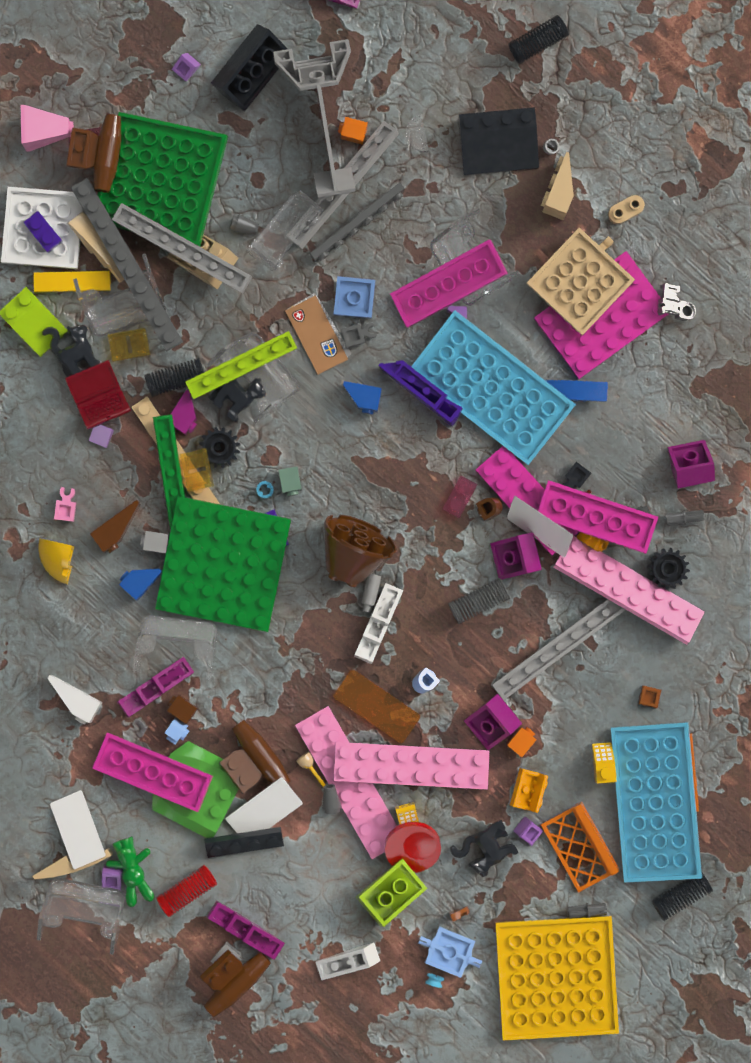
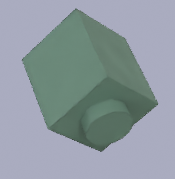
M298 467L279 470L283 494L287 493V496L298 495V491H302Z

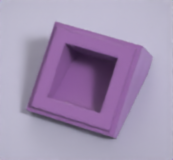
M188 53L180 56L172 70L184 81H188L201 64Z
M466 306L448 307L447 313L452 314L456 310L467 319Z
M103 425L94 427L89 441L107 448L114 430Z
M524 817L516 826L514 832L532 846L543 830L527 817Z
M104 865L102 870V888L121 890L123 869L109 868Z

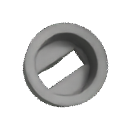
M555 139L545 141L543 144L544 152L549 155L557 153L559 150L558 141Z

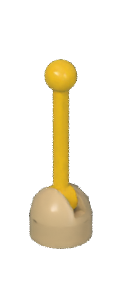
M309 752L305 753L297 759V763L302 768H309L324 788L326 784L312 767L313 758Z

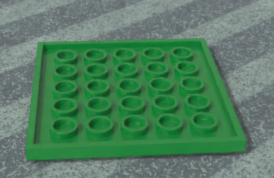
M119 112L118 116L121 117V146L117 171L110 192H98L97 194L112 219L122 203L200 247L228 136ZM113 221L117 229L130 231L129 229Z
M178 496L155 609L268 632L291 519Z

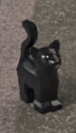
M86 325L67 327L69 336L75 341V344L64 349H60L57 346L60 335L56 328L47 327L43 329V336L52 335L49 346L51 352L62 364L66 377L83 371V369H79L77 363L83 359L91 367L102 363L100 360L95 359L92 346L86 339L88 331Z
M255 378L247 390L235 379L214 389L208 398L219 409L224 406L223 402L229 399L233 405L229 409L227 416L232 421L237 422L239 420L238 414L242 410L249 407L254 399L264 398L267 393L260 382V378Z
M502 820L490 824L484 831L468 836L464 839L461 850H458L454 845L450 847L454 857L462 858L469 853L471 843H476L483 852L484 857L477 858L468 865L482 877L487 876L490 867L500 863L508 854L516 855L519 853L516 846L512 843L499 846L497 838L508 836Z

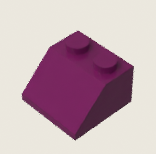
M705 440L667 447L677 488L715 481L714 462Z
M533 533L490 543L498 578L501 580L542 570Z
M499 694L488 700L464 720L487 750H490L511 735L522 724Z

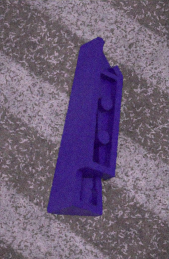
M403 360L394 363H380L378 365L383 372L451 427L454 426L463 408L446 399L448 397L447 394Z

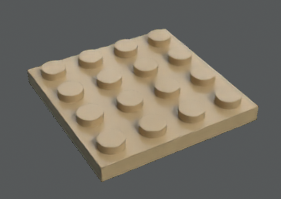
M578 228L526 284L583 336L635 279L582 229Z

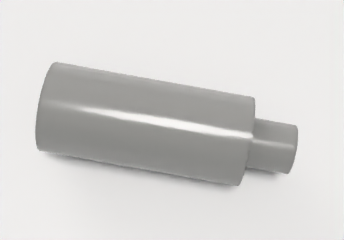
M371 574L367 577L361 601L364 604L363 611L370 613L371 606H375L381 576Z

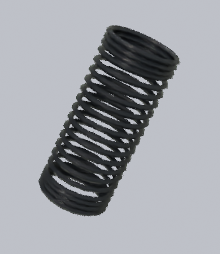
M556 15L551 20L549 19L542 23V25L540 24L533 30L531 29L522 37L519 36L516 40H512L508 45L515 60L521 64L525 60L530 59V56L533 57V54L536 56V53L539 54V51L542 52L548 46L551 47L554 43L556 44L563 38L565 39V37L569 36V32L562 18Z
M194 358V363L191 360L192 368L190 362L187 361L189 370L186 362H184L186 372L183 363H181L183 373L179 364V372L176 365H174L176 374L173 366H171L173 376L170 367H168L170 378L165 368L167 380L163 369H161L164 381L160 370H158L160 380L155 371L157 382L153 372L151 373L152 377L150 373L145 374L144 377L151 397L153 398L159 394L162 395V393L165 394V391L168 393V389L170 392L175 390V388L178 390V387L181 389V385L184 388L187 386L186 381L204 373L200 358Z
M703 873L699 881L698 879H685L679 885L674 886V889L671 888V891H665V894L662 893V896L659 895V898L656 897L651 900L663 921L671 917L666 906L673 916L674 913L670 906L677 914L671 901L678 912H680V909L675 901L683 910L676 896L685 909L686 906L680 896L688 907L689 904L683 894L690 905H692L685 891L692 902L695 903L688 889L696 901H698L697 897L701 900L693 884L702 898H704L702 892L705 896H707L706 892L708 894L713 892L710 883Z

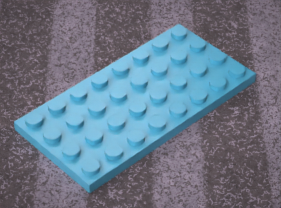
M456 310L453 311L411 366L447 394L448 397L446 399L463 408L461 412L463 415L527 465L531 463L576 405Z
M689 722L612 727L611 737L617 780L615 783L624 883L701 879L702 870Z

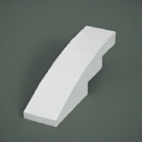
M385 583L354 657L372 664L403 590Z

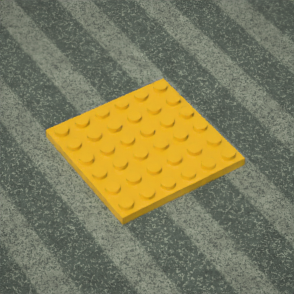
M612 916L495 922L502 1040L619 1034Z

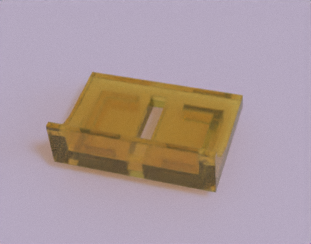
M146 328L107 334L113 362L150 355ZM126 336H130L132 353L128 351Z
M206 448L180 454L188 492L214 486ZM206 467L204 471L189 474V470Z

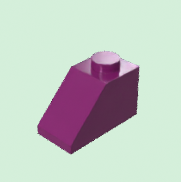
M189 390L185 391L171 413L174 428L186 436L188 433H192L197 426L195 423L197 418L193 398Z

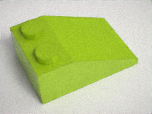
M27 287L0 311V316L40 357L50 349L49 345L52 339L51 334L42 335L43 329L47 327L56 328L60 339L68 332Z
M401 859L368 885L356 898L379 926L385 927L428 888L408 864Z

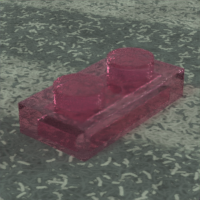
M460 476L443 510L460 518L478 484Z

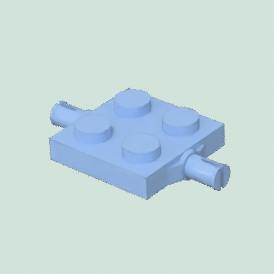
M439 926L432 940L421 936L418 944L429 947L425 960L426 964L460 978L468 964L478 968L481 966L482 960L472 957L475 940Z

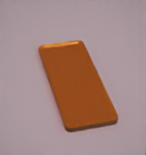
M351 670L334 694L336 700L399 743H403L420 719V715L355 670Z

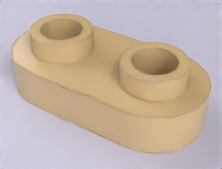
M633 195L617 203L609 210V220L613 224L618 225L637 216L644 209V200L640 196ZM632 202H637L638 207L634 208ZM620 211L622 216H616L615 212Z

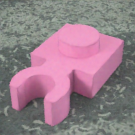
M61 487L60 495L62 501L56 500L54 519L74 522L76 502H71V499L75 496V489L71 488L70 495L66 496L64 494L65 488Z

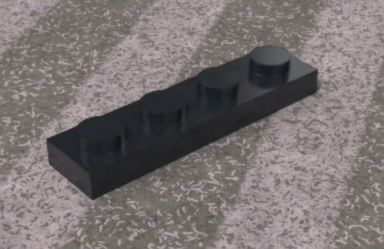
M281 827L204 839L208 858L284 846Z

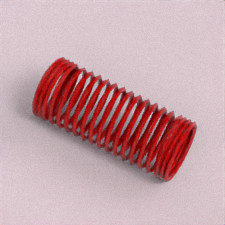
M205 865L198 868V871L195 870V873L192 872L193 876L189 874V876L181 880V883L178 882V885L175 884V887L172 886V888L156 897L159 906L168 917H171L177 911L179 912V909L182 910V907L185 908V905L187 906L188 903L190 904L191 901L193 902L199 898V895L202 896V893L205 894V891L208 892V889L211 890V888L217 886L214 876Z

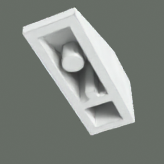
M49 675L48 680L70 712L76 716L75 720L82 724H86V722L92 723L103 702L61 679Z
M370 943L318 960L316 965L321 980L369 968L378 963L380 958L375 944Z

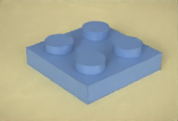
M337 276L334 315L372 319L375 280Z

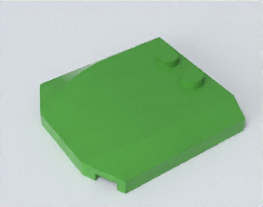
M187 741L172 752L169 758L213 775L199 812L153 793L152 810L205 838L215 837L239 789L219 764L224 760L223 758Z

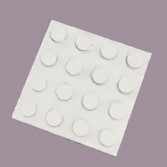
M8 187L1 263L78 269L80 239L67 224L83 211L75 194L67 191ZM37 211L40 212L63 241L49 253L46 252L23 223Z

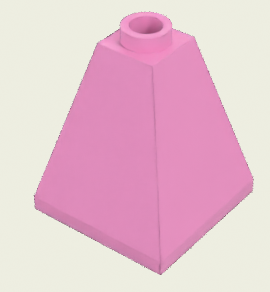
M21 105V143L26 152L70 137L74 123L73 121L70 122L69 118Z

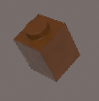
M178 695L177 698L173 696L167 704L170 707L167 711L185 724H188L198 710L197 706L181 695Z

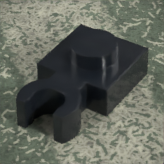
M576 461L565 475L568 482L561 485L573 489L576 486L580 489L591 475V472Z

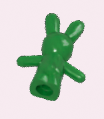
M132 836L112 844L120 861L108 860L106 862V866L109 868L124 869L122 879L126 885V902L129 907H134L137 904L136 886L146 901L150 902L155 898L153 891L144 880L143 869L138 865L150 855L151 851L145 848L136 855Z

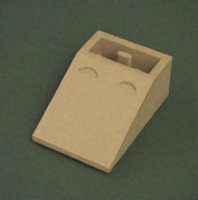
M566 152L564 157L560 156L555 169L558 174L553 173L548 186L551 191H546L541 204L544 207L543 213L564 220L574 196L568 152Z
M203 234L200 247L234 266L238 257L225 246ZM171 253L167 256V258L215 289H218L222 284L221 281Z

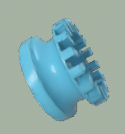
M262 481L257 485L256 491L261 498L267 499L273 495L274 489L271 483ZM262 485H267V488L271 489L268 495H263V492L260 491Z
M428 973L429 979L425 983L442 988L441 982L444 981V977L439 975L436 977L435 974Z

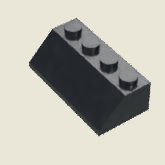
M257 24L212 80L211 84L224 97L245 112L279 69L275 65L273 52L286 50L287 48L268 28Z

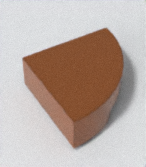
M468 906L449 913L452 921L461 919L462 916L468 915L470 911Z

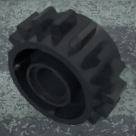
M215 427L214 432L207 430L208 435H202L204 442H199V445L203 446V449L199 450V453H204L202 460L208 459L207 465L209 466L213 463L215 469H217L218 465L225 469V464L227 463L232 466L231 461H237L235 455L240 454L237 447L241 445L238 442L235 443L238 438L237 435L232 437V430L227 433L225 427L221 431L217 427ZM218 443L225 445V449L221 453L215 452L214 449Z
M663 548L661 549V554L658 552L654 553L656 558L649 559L652 564L647 566V568L651 569L648 576H653L652 582H658L657 587L664 585L665 590H668L669 585H671L672 589H676V584L682 586L681 580L688 579L685 573L690 572L689 569H686L689 562L684 561L686 556H680L679 550L674 553L672 548H669L668 552ZM666 563L673 566L671 574H667L664 571Z

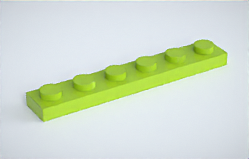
M287 331L185 383L193 399H196L297 349V346L290 332Z

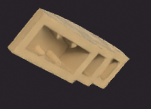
M82 211L67 224L91 254L94 253L104 268L108 267L118 282H122L124 280L123 276L89 218Z
M108 848L104 850L105 857L77 869H73L69 855H66L33 875V878H52L74 873L110 857L113 853Z

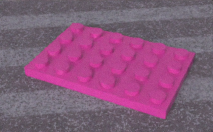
M627 251L614 260L635 281L583 336L550 306L534 317L536 323L578 380L669 315L667 313L658 315V300L661 297Z

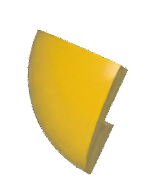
M39 538L38 552L43 567L54 579L68 585L72 569L70 562L74 546Z

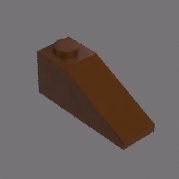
M138 500L90 533L104 553H112L119 548L118 544L122 541L141 505Z

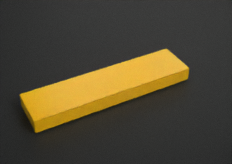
M110 271L34 273L35 293L111 291Z

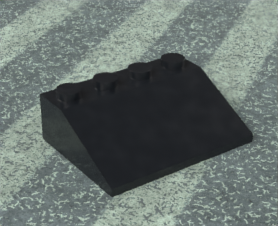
M535 107L459 114L458 125L464 176L539 169Z

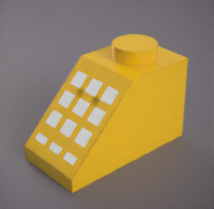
M611 742L592 744L595 783L617 782Z
M414 802L395 807L399 824L419 822Z

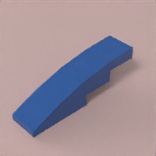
M545 380L571 401L607 402L608 382Z

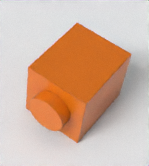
M345 117L344 122H340L338 133H341L342 140L363 145L368 122Z
M520 727L506 745L520 757H523L537 739L534 738L535 733L531 729Z

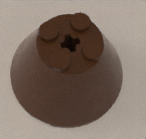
M330 515L324 522L326 570L329 572L328 577L334 581L341 580L346 582L350 587H356L357 584L361 583L392 558L397 551V546L390 536L386 538L380 534L381 529L352 516L339 515L338 518H333V515Z

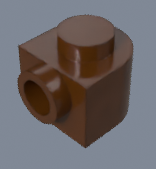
M485 498L476 503L478 514L484 521L491 520L502 512L503 506L498 498Z

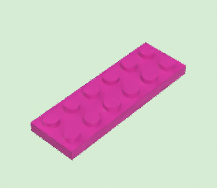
M489 239L390 293L406 327L409 328L508 273L492 241Z
M502 446L475 470L509 509L514 496L538 511L545 489L506 447ZM561 526L573 534V537L578 533V531ZM538 539L551 556L556 553Z
M549 480L538 509L540 513L560 526L644 554L647 553L658 520L657 516Z
M111 733L106 734L92 768L196 812H199L213 778V775Z

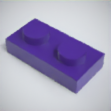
M39 211L23 222L47 253L63 242Z

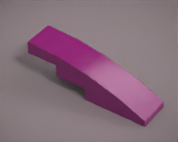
M182 657L117 703L127 718H129L192 675L194 671L186 659Z
M219 901L215 902L206 916L209 920L220 925L246 944L274 960L285 944L265 929Z

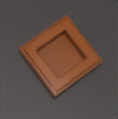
M642 685L638 704L658 708L661 690Z

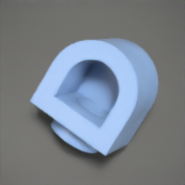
M424 668L414 677L412 685L416 692L423 694L433 689L439 680L433 671Z
M175 717L165 732L168 735L166 739L175 745L179 739L184 740L189 732L187 730L188 725Z

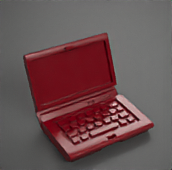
M109 360L65 378L87 430L131 411Z

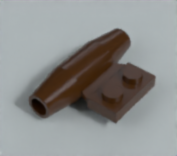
M106 114L99 136L90 130L72 128L67 167L84 170L94 167V190L98 192H110L117 171L121 146V117L114 114Z
M243 720L232 728L243 750L234 751L219 764L242 794L259 782L261 775L271 784L281 777L287 784L291 782L279 758L250 724Z
M229 949L225 951L200 975L201 979L215 990L204 1005L205 1009L213 1017H216L235 1004L257 983L271 964L269 959L260 952L242 964L240 959Z

